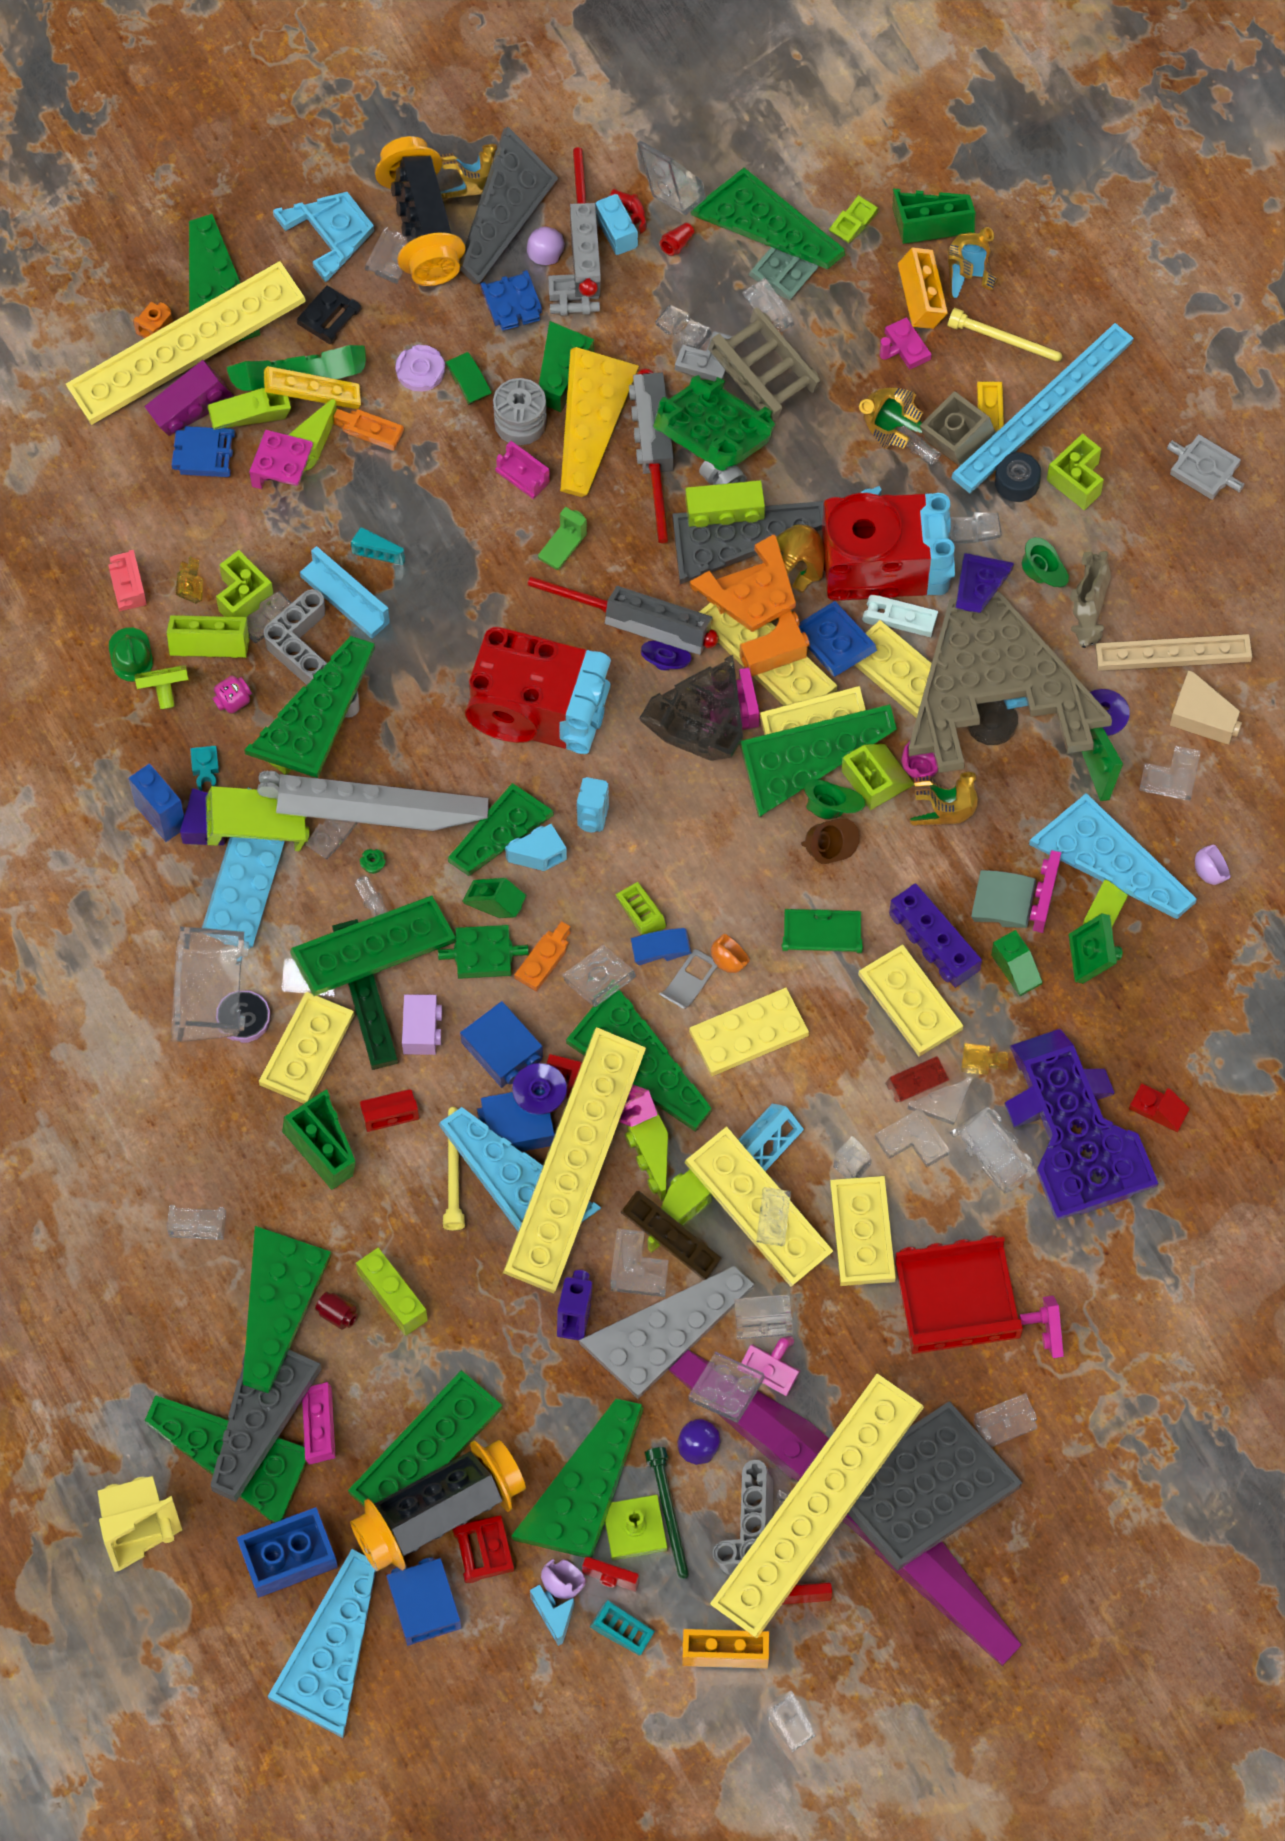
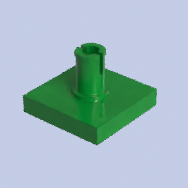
M1101 913L1068 934L1074 979L1077 983L1084 984L1117 964V960H1120L1122 957V948L1114 945L1110 915Z

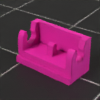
M510 441L506 445V454L504 456L501 454L497 456L495 471L530 498L534 499L550 483L549 468L514 442Z
M633 1084L619 1119L620 1123L630 1127L658 1115L649 1090Z

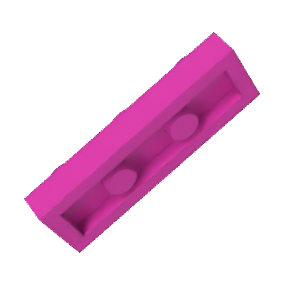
M1051 850L1049 859L1043 860L1040 874H1044L1045 878L1044 882L1038 881L1035 897L1040 898L1038 906H1032L1030 920L1034 921L1033 931L1041 933L1044 931L1061 852Z
M326 1382L311 1386L302 1399L305 1460L309 1465L336 1458L332 1387Z

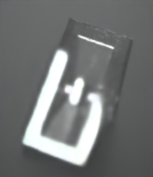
M789 1691L767 1707V1719L792 1752L816 1736L792 1691Z

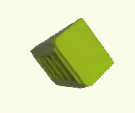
M638 882L615 894L617 900L641 935L662 931L666 928L664 916ZM639 894L638 898L632 900L629 903L627 902V900ZM645 903L644 905H642V906L638 907L637 909L633 910V909L636 908L637 906H639V905ZM650 911L649 914H647V915H645V916L639 918L640 916H642V915H644V914H646V913H648V912Z

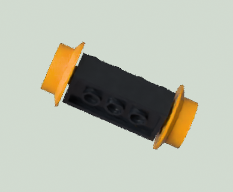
M407 136L395 139L381 150V161L375 168V177L380 185L391 189L392 196L396 197V212L402 220V235L407 239V244L398 254V265L404 272L411 274L413 281L419 285H440L450 281L458 274L460 270L459 261L465 254L463 240L451 233L436 177L442 168V159L437 151L428 148L426 141L422 138Z
M497 1440L484 1448L476 1441H472L470 1443V1452L375 1504L366 1499L364 1501L365 1513L350 1521V1525L358 1544L375 1571H379L390 1564L403 1571L406 1569L403 1559L404 1555L415 1552L422 1545L442 1537L451 1529L466 1524L471 1518L491 1510L498 1503L505 1511H511V1497L524 1491L526 1486L522 1474L506 1446L500 1440Z

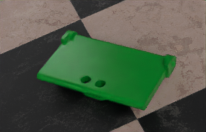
M785 909L782 951L814 950L862 953L861 911Z

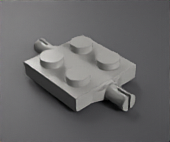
M1199 434L1185 448L1173 440L1169 443L1167 450L1179 456L1178 461L1170 472V475L1212 500L1226 485L1238 491V493L1243 489L1245 483L1232 477L1241 462V459Z

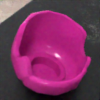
M909 741L903 750L901 759L905 772L912 778L934 777L938 772L934 753L909 756Z

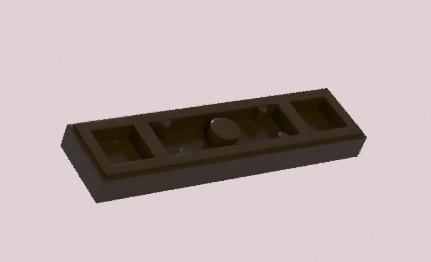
M640 1191L634 1193L620 1212L703 1280L709 1277L722 1259Z

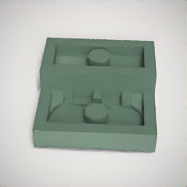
M771 247L748 275L777 295L791 300L819 266Z
M981 870L971 915L974 922H999L1002 927L1027 928L1036 879L1007 872Z

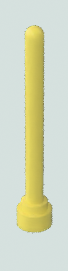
M954 308L950 315L948 327L956 330L965 327L1056 362L1062 359V354L1058 351L967 318L968 315L964 314L963 310Z
M456 1107L449 1108L448 1116L458 1109ZM448 1138V1209L443 1215V1228L447 1230H461L465 1227V1215L459 1209V1152Z

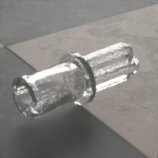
M906 426L898 428L897 431L909 437L906 446L911 449L910 452L912 454L916 453L928 462L930 466H933L939 460L941 453L926 443L924 437L917 436Z
M362 876L358 878L355 886L364 900V907L369 908L373 917L389 912L382 901V894L377 893L369 877Z

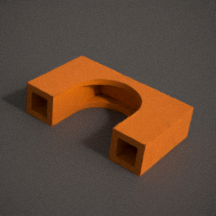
M762 563L716 580L723 590H726L765 568L766 565ZM715 604L720 614L727 612ZM790 610L778 617L777 626L769 634L740 644L739 657L744 668H750L751 677L806 658L809 640L806 633H801L798 627L800 623L795 611L791 612Z

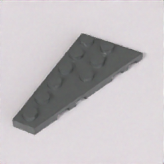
M509 127L503 129L465 244V254L459 262L460 270L474 284L481 282L558 179Z
M824 501L765 506L764 520L752 523L746 521L734 522L730 525L712 524L706 527H689L687 512L673 513L672 519L679 583L683 584L707 571L714 572L758 555L754 550L755 544L773 534L778 536L793 525H808L816 531L822 530Z
M289 1350L268 1394L243 1385V1357V1367L240 1378L237 1380L228 1415L229 1421L227 1429L224 1431L222 1449L217 1458L210 1485L213 1492L234 1502L238 1500L321 1372L322 1367L320 1363Z

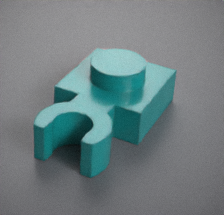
M217 746L190 748L193 776L199 775L196 780L198 790L202 791V784L206 781L211 782L212 786L217 787L216 778L213 775L219 773Z

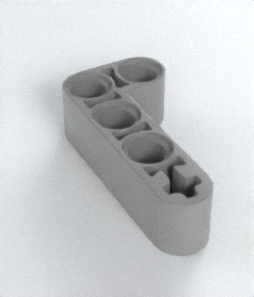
M760 1460L747 1462L742 1470L740 1539L721 1541L713 1548V1558L726 1574L731 1575L773 1517V1477L765 1464ZM762 1499L759 1505L752 1506L756 1500ZM761 1526L759 1531L751 1533L754 1527ZM733 1554L730 1560L723 1561L725 1556Z

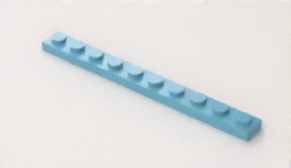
M1114 323L956 469L951 478L968 493L973 492L996 470L997 465L1008 454L1016 452L1129 347L1134 338Z

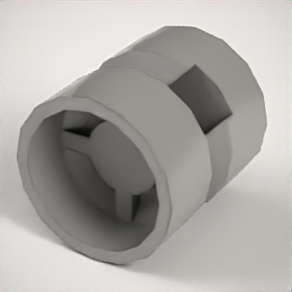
M704 461L699 469V473L705 480L713 485L746 482L747 476L736 465L729 466L725 471H720L713 464Z

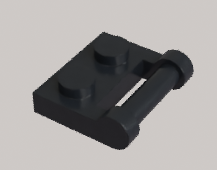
M326 285L297 318V324L326 343L332 344L336 339V334L353 315L359 314L362 306L356 300H350ZM344 308V312L329 328H325L336 314Z

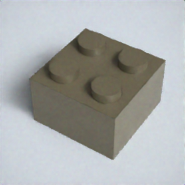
M955 391L920 425L925 440L958 466H961L996 433L990 417Z

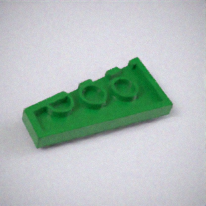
M1103 727L1090 729L1093 750L1081 752L1099 800L1107 801L1110 800L1123 762Z

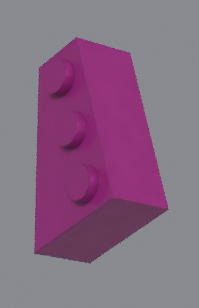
M202 360L144 407L157 425L170 436L176 433L177 430H181L185 426L208 415L207 406L209 404L235 396L222 378Z

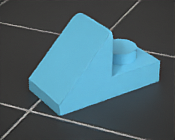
M538 1585L530 1590V1598L559 1646L564 1642L574 1609V1599H570L553 1609L556 1603L552 1595L548 1591L544 1592L541 1586Z

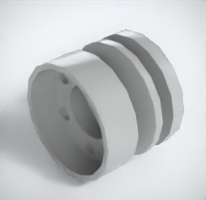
M524 378L510 379L501 384L495 391L493 398L496 432L501 439L508 443L512 441L516 445L531 444L538 440L545 432L547 425L544 391L537 383Z

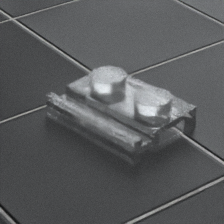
M385 227L365 265V270H371L375 272V275L398 284L404 271L399 267L397 257L400 250L407 244V237H403L401 233L396 231L394 233Z

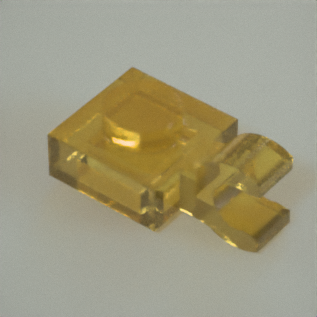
M190 556L188 563L180 562V572L177 573L176 596L197 604L202 601L203 578L197 576L199 560Z
M964 1043L961 1072L988 1075L989 1068L1008 1070L1009 1053L996 1052L990 1054L991 1046Z

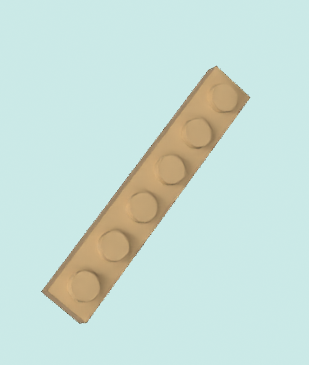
M1249 634L1096 643L1095 645L1098 671L1251 662L1252 660Z

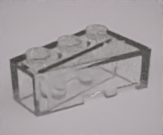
M987 1106L973 1113L949 1133L954 1138L958 1135L969 1146L965 1151L970 1156L976 1154L984 1165L982 1170L1006 1194L1036 1173V1170L1033 1168L1034 1162L1030 1156L1022 1153L1017 1146L1018 1141L1016 1137L1002 1126V1119L999 1114Z

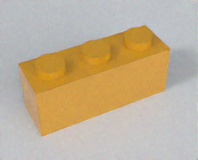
M911 248L898 262L912 327L934 329L948 314L934 252L929 249Z
M683 1629L682 1666L768 1669L769 1631H762L756 1639L747 1631Z

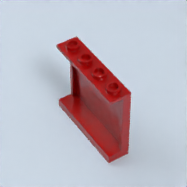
M989 1235L978 1241L970 1242L968 1239H962L950 1245L934 1243L923 1249L907 1247L901 1249L900 1252H896L895 1266L912 1354L1021 1338L1023 1328L1021 1319H1018L1004 1251V1237L997 1238L995 1235Z

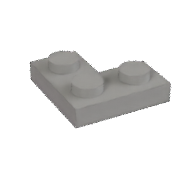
M714 331L711 339L719 334V332ZM720 333L724 339H730L731 337H733L730 335ZM682 345L675 363L676 371L694 376L699 375L701 378L716 381V377L724 380L727 372L708 350L709 345L706 351Z

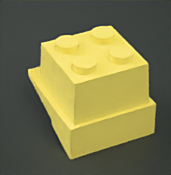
M153 1476L138 1477L132 1482L121 1485L111 1484L102 1490H98L102 1515L99 1522L104 1544L114 1572L120 1571L145 1557L144 1552L161 1542H172L174 1535L182 1531L172 1496L165 1500H160Z

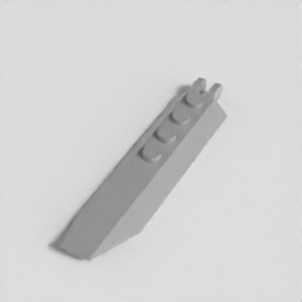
M264 770L259 775L260 785H258L257 789L259 795L278 799L276 813L429 831L487 819L488 798L279 775L276 771Z

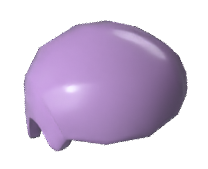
M547 226L540 227L539 229L536 228L529 236L527 243L529 258L536 264L550 265L558 262L561 253L564 252L565 243L563 235L556 229Z
M1206 846L1197 852L1195 856V869L1198 876L1204 882L1217 885L1230 878L1227 864L1217 846Z
M552 1559L541 1571V1579L546 1590L559 1599L575 1597L586 1584L583 1573L567 1560L563 1559L559 1563L553 1564L555 1560Z

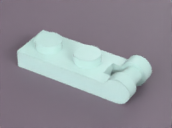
M870 595L867 601L868 610L864 611L862 620L871 625L881 620L888 627L931 637L938 617V611L877 595ZM878 609H885V612L880 613Z

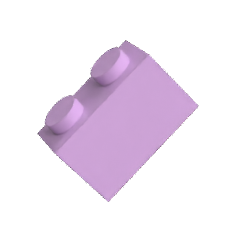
M404 995L403 1054L436 1055V1045H441V1029H437V1021H442V1005H437L436 995Z

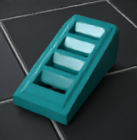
M360 527L351 541L352 553L355 555L404 565L406 562L404 548Z
M608 1600L603 1603L589 1626L599 1634L638 1656L642 1654L655 1632ZM607 1614L612 1615L609 1623L605 1625L603 1621ZM619 1619L622 1621V1624L616 1632L613 1630V1627ZM630 1625L633 1628L627 1638L622 1635L627 1626ZM638 1631L642 1632L643 1634L637 1644H634L632 1640Z

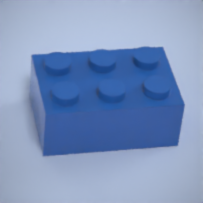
M317 1507L236 1537L258 1598L338 1568Z

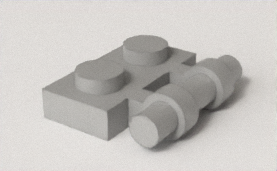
M574 275L548 276L550 301H560V304H550V314L568 316V313L582 312V315H590V312H600L599 302H589V299H599V296L575 297ZM567 300H582V303H567Z

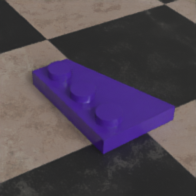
M964 553L955 608L981 613L1012 572L1014 563Z

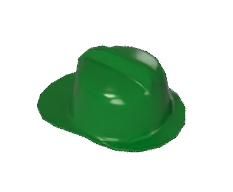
M1030 538L1026 542L1025 554L1021 562L1025 574L1036 583H1046L1059 588L1066 586L1069 582V575L1054 547L1042 538Z
M128 627L120 629L112 635L109 640V653L113 670L120 679L135 682V674L151 671L153 658L147 635L142 630Z
M816 779L810 780L805 784L804 791L808 797L806 808L819 818L831 820L840 817L843 813L859 812L865 807L863 796L852 789Z

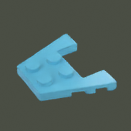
M348 192L319 198L317 202L306 205L298 203L294 204L293 208L282 210L281 207L273 210L274 217L285 231L307 219L332 250L313 261L314 269L325 282L339 270L374 232V225Z

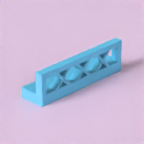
M316 546L311 550L312 562L300 572V577L312 588L321 592L327 601L373 639L390 623L388 607Z
M772 1103L738 1140L751 1156L756 1159L763 1170L766 1171L804 1129L786 1106ZM787 1120L793 1129L787 1136H781V1126ZM768 1140H773V1151L769 1155H763L764 1144Z

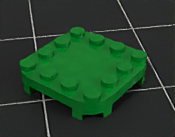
M697 375L692 377L688 387L670 399L663 397L660 400L653 427L674 440L677 444L694 453L697 457L713 464L717 470L725 471L729 466L741 463L770 441L775 427V423L771 418L772 411L766 406L757 411L723 389L725 380L716 377V381L701 380L700 376Z

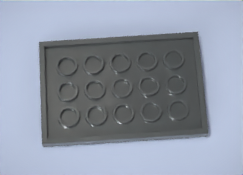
M949 1401L907 1430L847 1514L898 1571L1020 1489L1022 1482Z

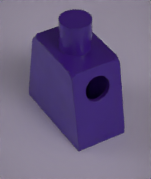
M193 788L180 830L182 843L207 845L206 796L208 793ZM222 837L218 845H224L227 837Z
M576 1270L573 1272L572 1278L567 1277L564 1280L557 1311V1337L578 1341L585 1338L592 1301V1282L589 1281L590 1275L586 1271Z

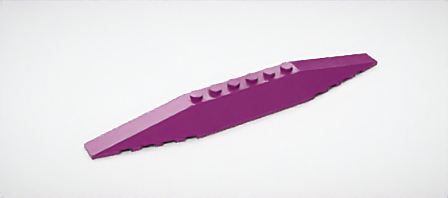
M689 1350L669 1369L676 1378L791 1480L794 1478L799 1482L829 1440L826 1435L807 1419ZM848 1514L842 1520L876 1550L875 1554L1001 1666L1021 1647V1643L942 1541L897 1571Z

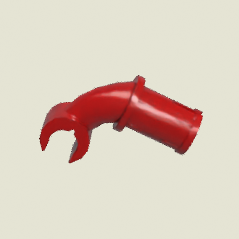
M613 189L610 196L618 194L625 209H628L629 213H633L630 216L632 224L635 225L640 222L638 228L640 234L643 233L647 228L644 207L638 199V195H630Z

